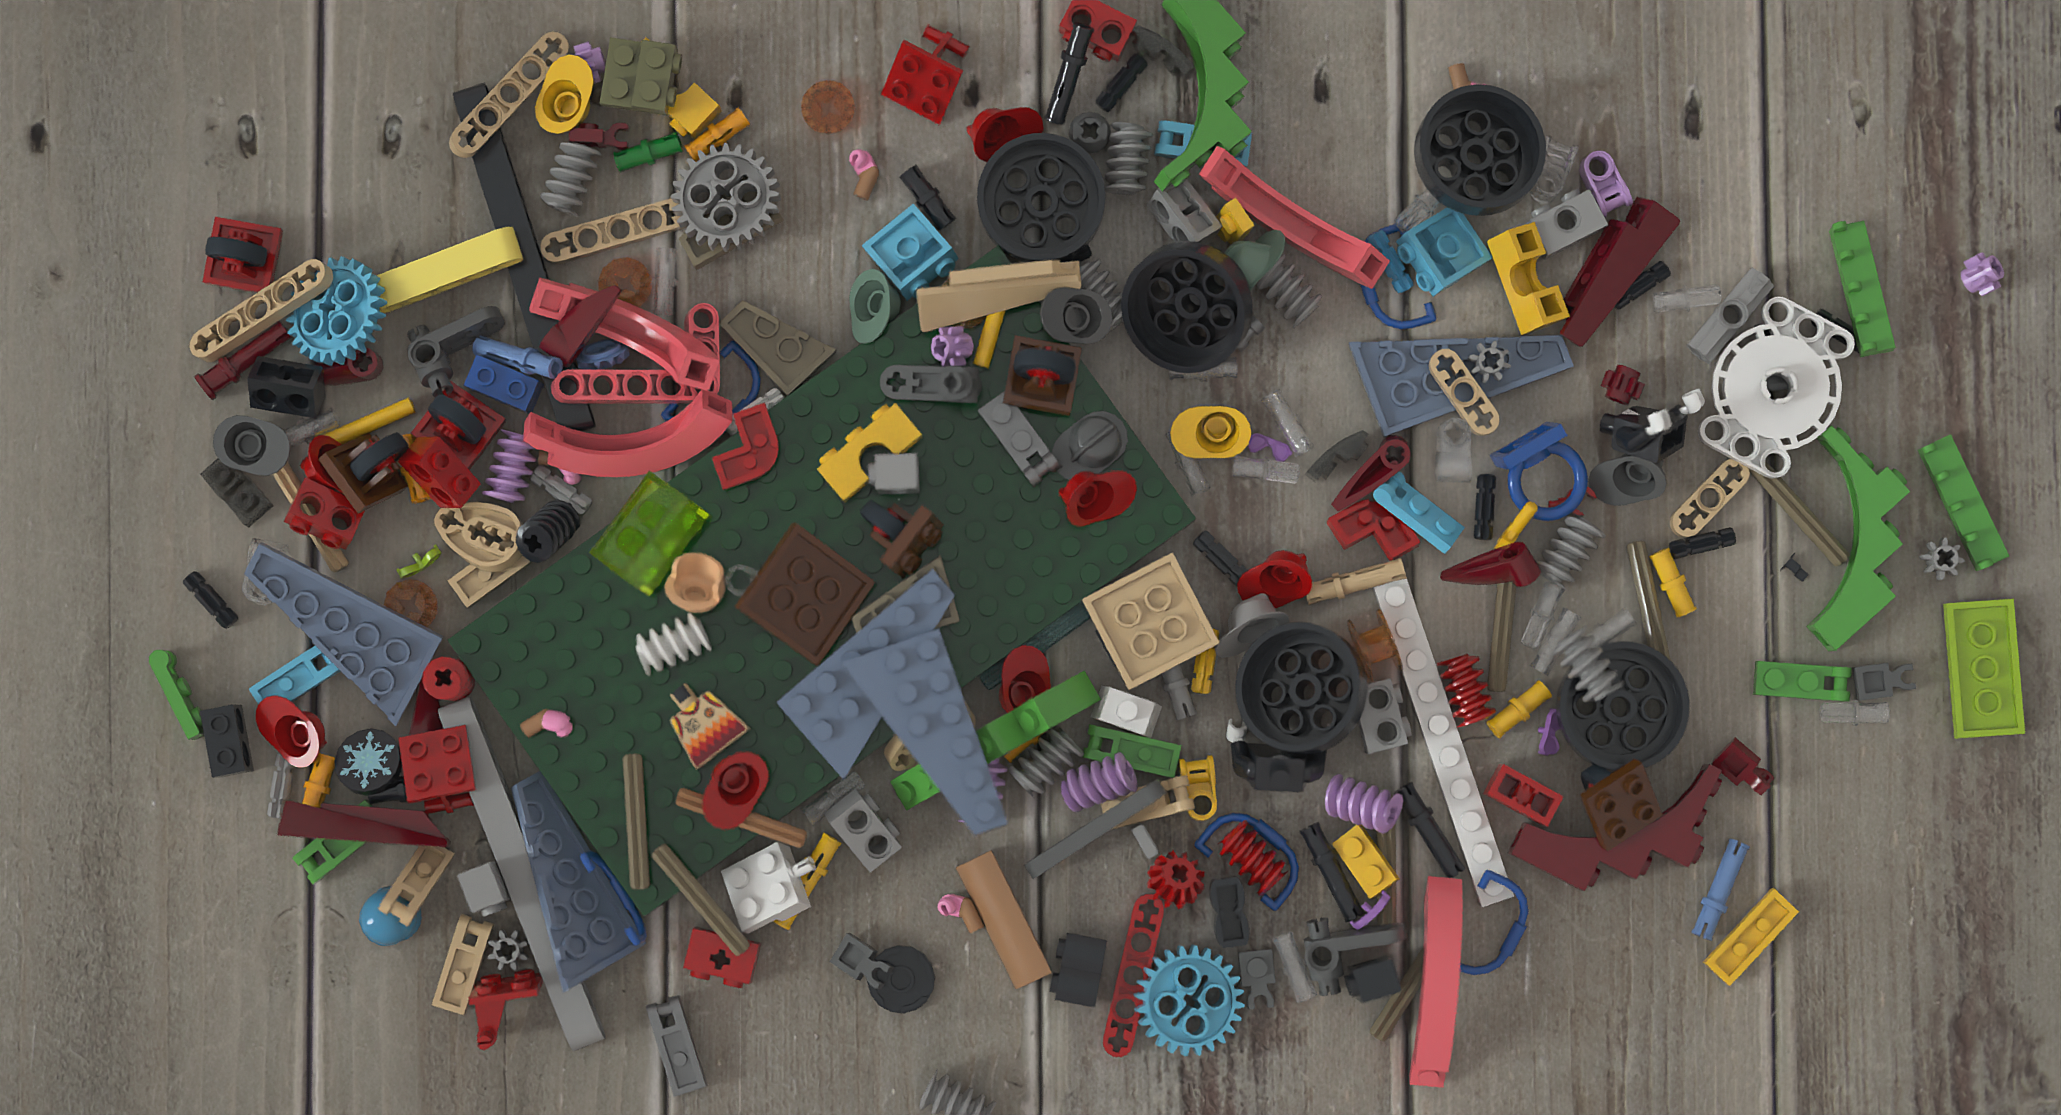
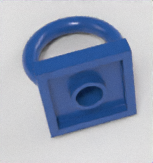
M1545 422L1489 455L1495 467L1509 470L1508 490L1512 501L1520 511L1529 501L1521 486L1523 469L1540 463L1549 457L1550 454L1558 455L1569 463L1574 473V486L1570 496L1563 503L1554 507L1538 506L1537 512L1532 517L1536 520L1553 521L1569 515L1580 505L1587 490L1588 476L1585 464L1573 448L1559 442V440L1568 436L1563 426L1559 423Z

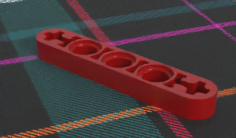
M1153 894L1141 895L1136 899L1132 910L1103 1035L1104 1049L1113 1057L1126 1056L1133 1047L1140 1012L1135 1011L1131 1017L1122 1018L1116 1012V1005L1122 999L1132 1000L1135 1006L1143 1004V1000L1134 997V993L1143 992L1144 987L1139 984H1128L1124 980L1123 973L1127 967L1134 965L1140 967L1143 971L1142 980H1147L1149 977L1143 968L1151 969L1152 958L1154 957L1164 914L1162 901L1157 899L1153 902V905L1158 908V913L1151 914L1149 924H1156L1154 931L1146 927H1134L1135 920L1143 922L1144 912L1139 910L1140 904H1146L1148 899L1153 900ZM1144 932L1151 939L1150 947L1144 952L1134 950L1131 945V939L1136 933ZM1113 1019L1121 1024H1133L1131 1031L1124 1028L1123 1039L1128 1041L1127 1046H1121L1119 1051L1113 1050V1044L1108 1042L1109 1037H1115L1118 1026H1111Z

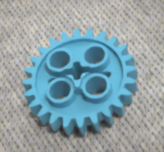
M341 256L339 261L333 258L328 259L327 265L333 271V282L330 287L294 310L293 315L286 318V322L294 325L289 329L288 334L295 337L292 344L301 349L300 353L317 363L322 362L329 366H332L334 362L344 365L345 357L353 361L356 360L355 350L366 353L364 343L366 341L375 343L376 340L372 335L373 330L382 331V327L377 324V320L386 317V314L379 311L380 307L387 304L386 300L379 297L385 291L384 287L378 285L380 277L372 274L373 269L353 258L349 260ZM320 271L314 272L315 278L312 281L315 282L317 280L316 274Z
M1178 945L1177 955L1175 956L1170 950L1166 949L1164 950L1166 960L1162 961L1157 957H1153L1156 968L1152 970L1144 967L1143 970L1149 976L1148 979L1137 980V983L1144 987V991L1134 993V997L1143 1000V1004L1136 1006L1134 1010L1145 1014L1138 1023L1141 1026L1150 1025V1028L1145 1033L1147 1037L1150 1038L1158 1034L1155 1043L1157 1046L1161 1047L1168 1041L1167 1051L1170 1053H1174L1178 1046H1180V1052L1183 1056L1188 1055L1190 1047H1192L1196 1055L1200 1056L1202 1045H1205L1208 1050L1214 1051L1213 1041L1215 1039L1223 1044L1226 1043L1222 1034L1224 1031L1233 1034L1236 1032L1230 1025L1231 1020H1242L1239 1015L1234 1013L1235 1009L1245 1006V1004L1236 1001V996L1243 994L1244 990L1234 988L1233 986L1240 980V976H1229L1228 974L1232 970L1233 965L1227 963L1220 966L1223 956L1217 954L1210 959L1211 949L1206 947L1200 955L1196 945H1191L1188 954L1183 946ZM1188 967L1193 973V978L1189 984L1183 986L1178 981V974L1182 969ZM1207 975L1206 982L1197 989L1202 976ZM1212 987H1217L1220 993L1219 1000L1213 1005H1208L1205 1000L1206 992ZM1185 994L1191 995L1192 999L1196 1001L1193 1006L1186 1005V1001L1183 1000ZM1164 996H1171L1173 999L1172 1009L1167 1013H1161L1158 1008L1160 999ZM1181 1012L1178 1022L1172 1026L1171 1021ZM1197 1015L1200 1019V1027L1196 1032L1189 1033L1186 1029L1187 1019Z

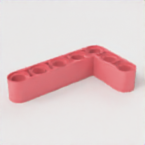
M700 303L691 308L686 314L684 331L705 344L718 357L719 363L710 386V392L717 394L720 388L719 316L712 305ZM695 312H703L708 316V328H700L694 323L693 317ZM569 369L559 373L551 384V392L554 398L566 404H690L699 394L694 387L676 383L677 392L675 395L665 394L661 389L662 380L668 378L676 383L673 376L667 370ZM563 378L573 380L576 384L575 394L565 395L562 393L559 387L560 380ZM598 378L605 379L610 385L609 394L599 395L596 393L593 387L594 380ZM635 378L642 382L644 390L641 395H633L629 392L627 387L629 379Z

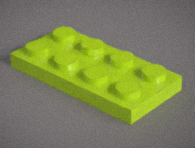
M2014 599L1943 604L1954 739L2025 734Z

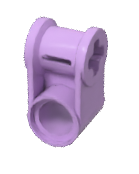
M1595 151L1581 161L1579 165L1580 177L1586 189H1590L1604 217H1607L1608 212L1622 205L1628 207L1633 204L1630 191L1608 153L1605 151ZM1591 160H1599L1603 164L1604 173L1602 176H1595L1590 172L1589 162ZM1613 195H1616L1615 198H1613V199H1611V200H1609V201H1605V199H1607V198H1609V197H1611V196H1613Z

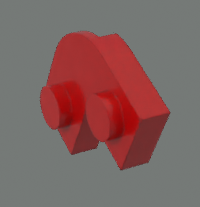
M765 403L732 414L744 446L712 457L724 491L762 477L776 462L779 442Z
M1369 499L1361 500L1329 517L1326 522L1344 550L1373 535L1389 561L1405 555L1419 547L1421 543L1413 529L1378 502L1369 501Z

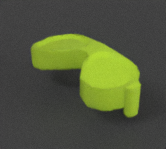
M435 544L434 548L428 551L422 559L418 553L412 555L416 564L396 569L401 579L411 577L433 564L441 555L438 546Z

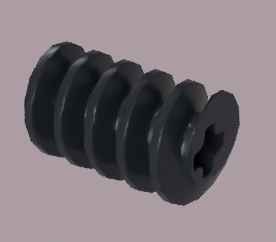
M554 500L548 502L519 527L516 533V544L519 552L531 562H545L571 539L575 531L580 527L577 511L565 501Z

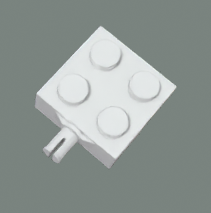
M776 842L721 871L742 932L749 934L776 919L784 921L811 907L801 880V876L816 869L815 862L810 856L795 863L790 846Z

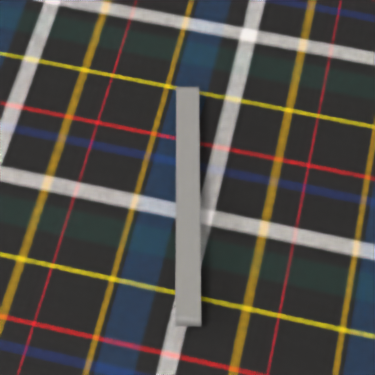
M471 696L438 708L439 717L444 729L461 725L467 726L476 790L469 793L568 1044L572 1051H576L605 1039L606 1036L585 980L563 993L515 803L477 707Z

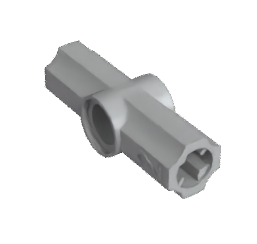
M1753 267L1750 268L1686 345L1691 352L1700 360L1710 364L1772 290L1774 285L1770 279ZM1724 308H1732L1737 312L1738 320L1736 324H1729L1724 320Z

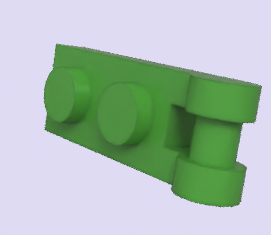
M166 650L153 651L149 656L150 666L187 739L196 740L204 736L200 715L201 709L198 706L194 708L189 698L192 695V690L183 676L179 678L174 668L177 664L176 655Z
M1755 661L1753 695L1850 702V691H1847V679L1851 678L1852 668ZM1825 677H1834L1833 690H1824Z
M1089 724L1087 734L1090 735L1088 747L1083 749V758L1103 762V758L1109 756L1115 763V754L1121 752L1135 770L1170 778L1175 777L1182 745ZM1103 738L1113 740L1110 753L1100 751Z
M368 799L357 805L373 807ZM316 838L292 859L298 866L302 865L309 874L307 878L315 885L367 842ZM318 851L326 860L320 866L313 858Z

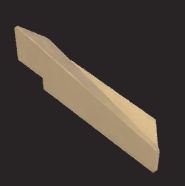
M1046 260L949 271L950 286L917 289L920 328L923 332H928L940 327H946L1044 300L1046 295L1055 288L1080 289L1082 284L1079 261L1060 263V260Z

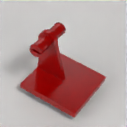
M928 24L922 37L938 44L937 48L931 54L903 40L881 95L940 125L964 71L942 60L941 56L946 50H949L964 59L970 46L953 38L954 34L948 31L943 33Z
M466 725L399 738L408 803L424 801L425 812L428 815L446 811L449 814L454 813V809L474 806L470 793H465L476 790Z
M525 969L515 972L514 976L501 978V974L485 975L480 978L481 981L476 982L468 1000L469 1005L475 1004L479 1029L477 1033V1046L480 1049L487 1050L495 1044L506 1000L538 996L544 982L541 973H535L534 969Z

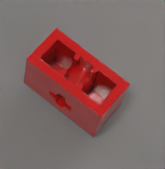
M1498 764L1483 792L1484 795L1541 826L1547 827L1564 797L1505 764Z
M695 927L692 930L683 968L691 970L690 976L710 980V976L713 975L724 978L722 983L724 985L742 988L743 983H752L761 943L748 940L749 948L736 956L715 931ZM725 950V957L731 960L730 963H725L720 968L718 967V961L713 959V955Z

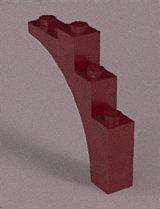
M1704 764L1690 787L1672 806L1662 812L1663 816L1609 851L1600 846L1597 837L1559 835L1527 823H1522L1508 854L1582 891H1585L1587 886L1592 888L1597 881L1601 871L1597 868L1599 862L1631 879H1637L1639 874L1642 876L1646 874L1652 862V857L1649 856L1651 851L1682 867L1689 868L1691 863L1696 864L1704 850V846L1701 845L1704 837L1692 832L1694 826L1698 828L1703 822L1707 810L1703 807L1708 797H1714L1722 783V779L1718 777L1722 770L1711 764Z

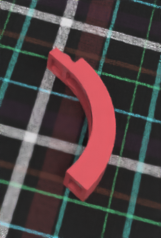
M1216 146L1199 173L1204 180L1212 185L1211 189L1227 202L1237 198L1249 218L1267 231L1280 230L1285 235L1287 244L1361 285L1373 289L1390 262L1373 245L1335 228L1277 192L1223 148Z
M539 277L529 310L531 313L560 321L574 306L598 291L573 283H569L568 286ZM620 299L615 301L596 330V333L627 345L654 360L673 376L676 383L709 391L719 359L705 344L665 319Z
M701 390L683 411L668 421L650 429L619 435H600L574 430L530 412L524 421L523 442L530 444L535 449L548 452V465L565 471L596 477L644 475L680 464L710 446L732 423V401L710 391Z
M1428 876L1424 897V948L1421 993L1409 1085L1443 1088L1446 1072L1449 1071L1460 977L1462 879Z

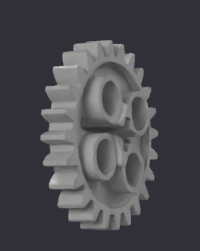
M724 143L722 152H718L714 145H710V155L707 156L701 150H698L700 160L695 162L688 158L689 171L684 169L678 170L683 181H673L675 189L680 191L671 194L672 201L678 204L672 208L675 216H681L677 223L680 228L687 227L685 233L688 238L696 235V242L699 246L708 240V246L712 251H714L718 243H721L725 252H728L730 243H734L738 250H741L742 240L744 239L753 245L754 239L752 235L755 232L763 237L765 236L762 228L763 224L774 225L769 213H779L778 207L772 203L781 200L779 192L773 191L780 187L777 179H770L775 174L772 167L765 168L767 164L765 158L762 156L756 159V153L752 148L744 155V149L741 144L736 146L734 152H731L728 143ZM726 169L734 170L731 178L727 180L719 179L722 171ZM745 176L748 177L747 180H744V181L741 182V180H742L743 177H745ZM750 191L757 192V196L753 201H742L745 193ZM700 193H710V197L706 202H695V198ZM723 194H725L727 196H731V199L727 201L726 199H721L720 197ZM711 213L708 218H704L705 214ZM729 214L733 216V220L728 225H718V220L723 215Z

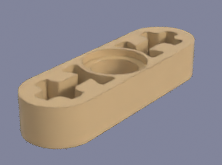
M1441 349L1435 352L1429 361V371L1468 428L1478 436H1487L1494 432L1499 425V414L1460 357L1450 349ZM1440 356L1444 360L1450 358L1453 361L1450 370L1454 375L1459 371L1464 375L1454 380L1449 387L1445 383V381L1451 378L1447 371L1442 370L1439 372L1436 368L1439 364L1438 357ZM1460 383L1469 384L1473 389V397L1468 402H1461L1455 397V387ZM1478 399L1483 403L1477 407L1482 415L1489 413L1492 417L1488 422L1490 425L1488 429L1484 425L1479 428L1476 426L1475 422L1478 416L1474 410L1469 414L1464 410L1471 407Z
M1733 459L1722 462L1672 514L1670 527L1673 533L1682 538L1696 535L1747 483L1750 475L1749 468ZM1728 466L1732 469L1737 466L1740 469L1737 474L1740 480L1738 482L1734 479L1724 487L1730 490L1726 495L1724 489L1719 484L1714 483L1713 479L1716 477L1718 482H1722L1728 475L1726 467ZM1707 488L1715 490L1719 496V501L1713 508L1704 506L1700 499L1702 491ZM1693 501L1695 507L1700 512L1705 513L1706 517L1703 519L1702 515L1698 514L1691 521L1694 528L1692 530L1690 528L1682 530L1679 527L1682 522L1679 516L1680 514L1684 517L1688 516L1695 510V508L1689 506Z

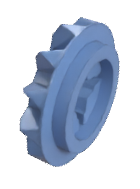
M605 339L587 345L576 361L580 369L602 370L608 367L612 368L615 364H621L630 353L627 345L613 339Z

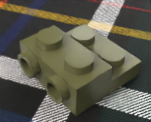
M610 37L600 105L667 116L669 107H674L676 102L677 87H672L674 74H680L682 65V54H678L676 45L648 40L639 42Z

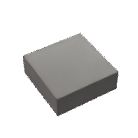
M1139 824L1130 829L1147 859L1158 854L1159 850L1144 824Z

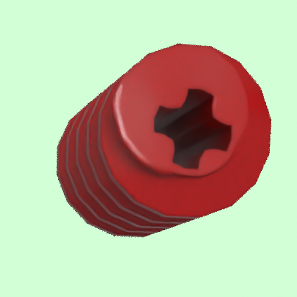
M1465 654L1436 663L1437 666L1448 667L1440 677L1441 679L1452 680L1444 688L1445 692L1456 693L1448 701L1449 705H1460V708L1452 715L1453 718H1464V721L1456 728L1488 719L1496 712V708L1484 706L1492 699V696L1480 693L1488 686V683L1476 680L1484 673V670L1472 668L1480 660L1479 656Z
M439 657L427 664L423 671L422 682L424 688L429 695L437 699L458 701L471 694L475 686L474 677L461 659ZM447 673H451L450 679L453 681L451 685H447L449 681L445 677Z
M1243 820L1218 843L1223 844L1219 854L1224 856L1232 853L1233 856L1229 865L1234 866L1241 863L1242 866L1238 875L1243 876L1251 873L1247 884L1252 886L1260 883L1261 885L1256 894L1261 896L1277 884L1288 871L1281 872L1285 865L1284 860L1272 863L1276 854L1274 850L1263 853L1267 844L1265 840L1253 842L1257 835L1255 830L1244 833L1248 822Z

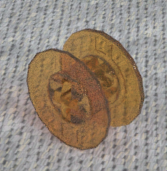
M1380 608L1376 610L1379 627L1358 634L1352 621L1347 620L1354 648L1363 662L1370 683L1374 682L1370 665L1382 660L1392 658L1397 669L1400 672L1403 671L1402 661L1395 640Z

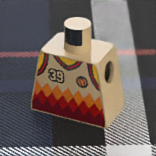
M685 683L670 695L681 709V712L670 721L696 769L703 767L751 730L740 717L711 691H707L697 698L687 683Z

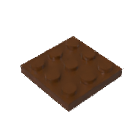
M792 523L737 602L735 608L809 662L819 666L875 584V581L800 525Z

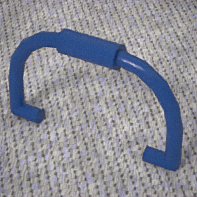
M1404 222L1377 230H1383L1386 235L1400 231L1401 236L1408 231ZM1360 284L1366 304L1370 305L1375 316L1387 326L1397 329H1409L1432 323L1437 319L1432 302L1424 304L1426 316L1407 321L1392 319L1382 312L1378 305L1379 298L1375 286L1373 289H1370Z
M732 340L720 351V355L726 358L734 351L750 369L753 380L751 392L745 400L742 399L733 408L732 414L756 399L759 394L761 378L758 366L738 343ZM669 404L662 411V418L665 421L673 418L671 414L679 406L677 404Z
M1230 813L1218 817L1194 843L1195 848L1207 858L1213 852L1205 845L1210 836L1223 824L1232 821L1241 822L1243 820H1246L1253 827V830L1277 850L1281 849L1287 856L1290 864V878L1285 888L1275 900L1266 894L1260 899L1271 910H1278L1291 894L1298 881L1299 865L1295 853L1286 843L1287 840L1262 819L1257 820L1241 813Z
M593 851L582 853L580 859L587 871L591 872L596 869L591 861L593 860L606 874L625 909L629 911L633 918L638 935L632 926L624 930L632 944L638 946L644 943L647 937L646 927L632 899L599 854Z
M1491 870L1484 872L1478 887L1485 890L1490 879L1504 885L1514 892L1517 897L1520 914L1518 921H1514L1500 948L1501 953L1494 961L1477 967L1460 963V972L1471 975L1490 973L1500 967L1508 956L1512 957L1527 928L1525 923L1529 913L1528 904L1522 889L1510 879Z

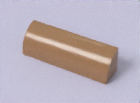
M990 850L956 867L1015 989L1052 973L993 851Z

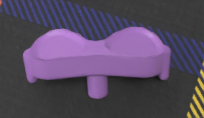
M1259 433L1252 434L1248 444L1249 451L1253 453L1265 447H1270L1275 460L1279 463L1285 462L1293 453L1287 444Z
M1550 708V712L1547 714L1545 727L1538 728V732L1543 734L1538 753L1545 756L1557 753L1560 748L1555 737V732L1560 727L1556 709Z
M1384 890L1381 891L1382 897L1373 908L1367 902L1361 906L1367 914L1356 922L1350 921V924L1356 930L1372 921L1387 905L1391 897Z

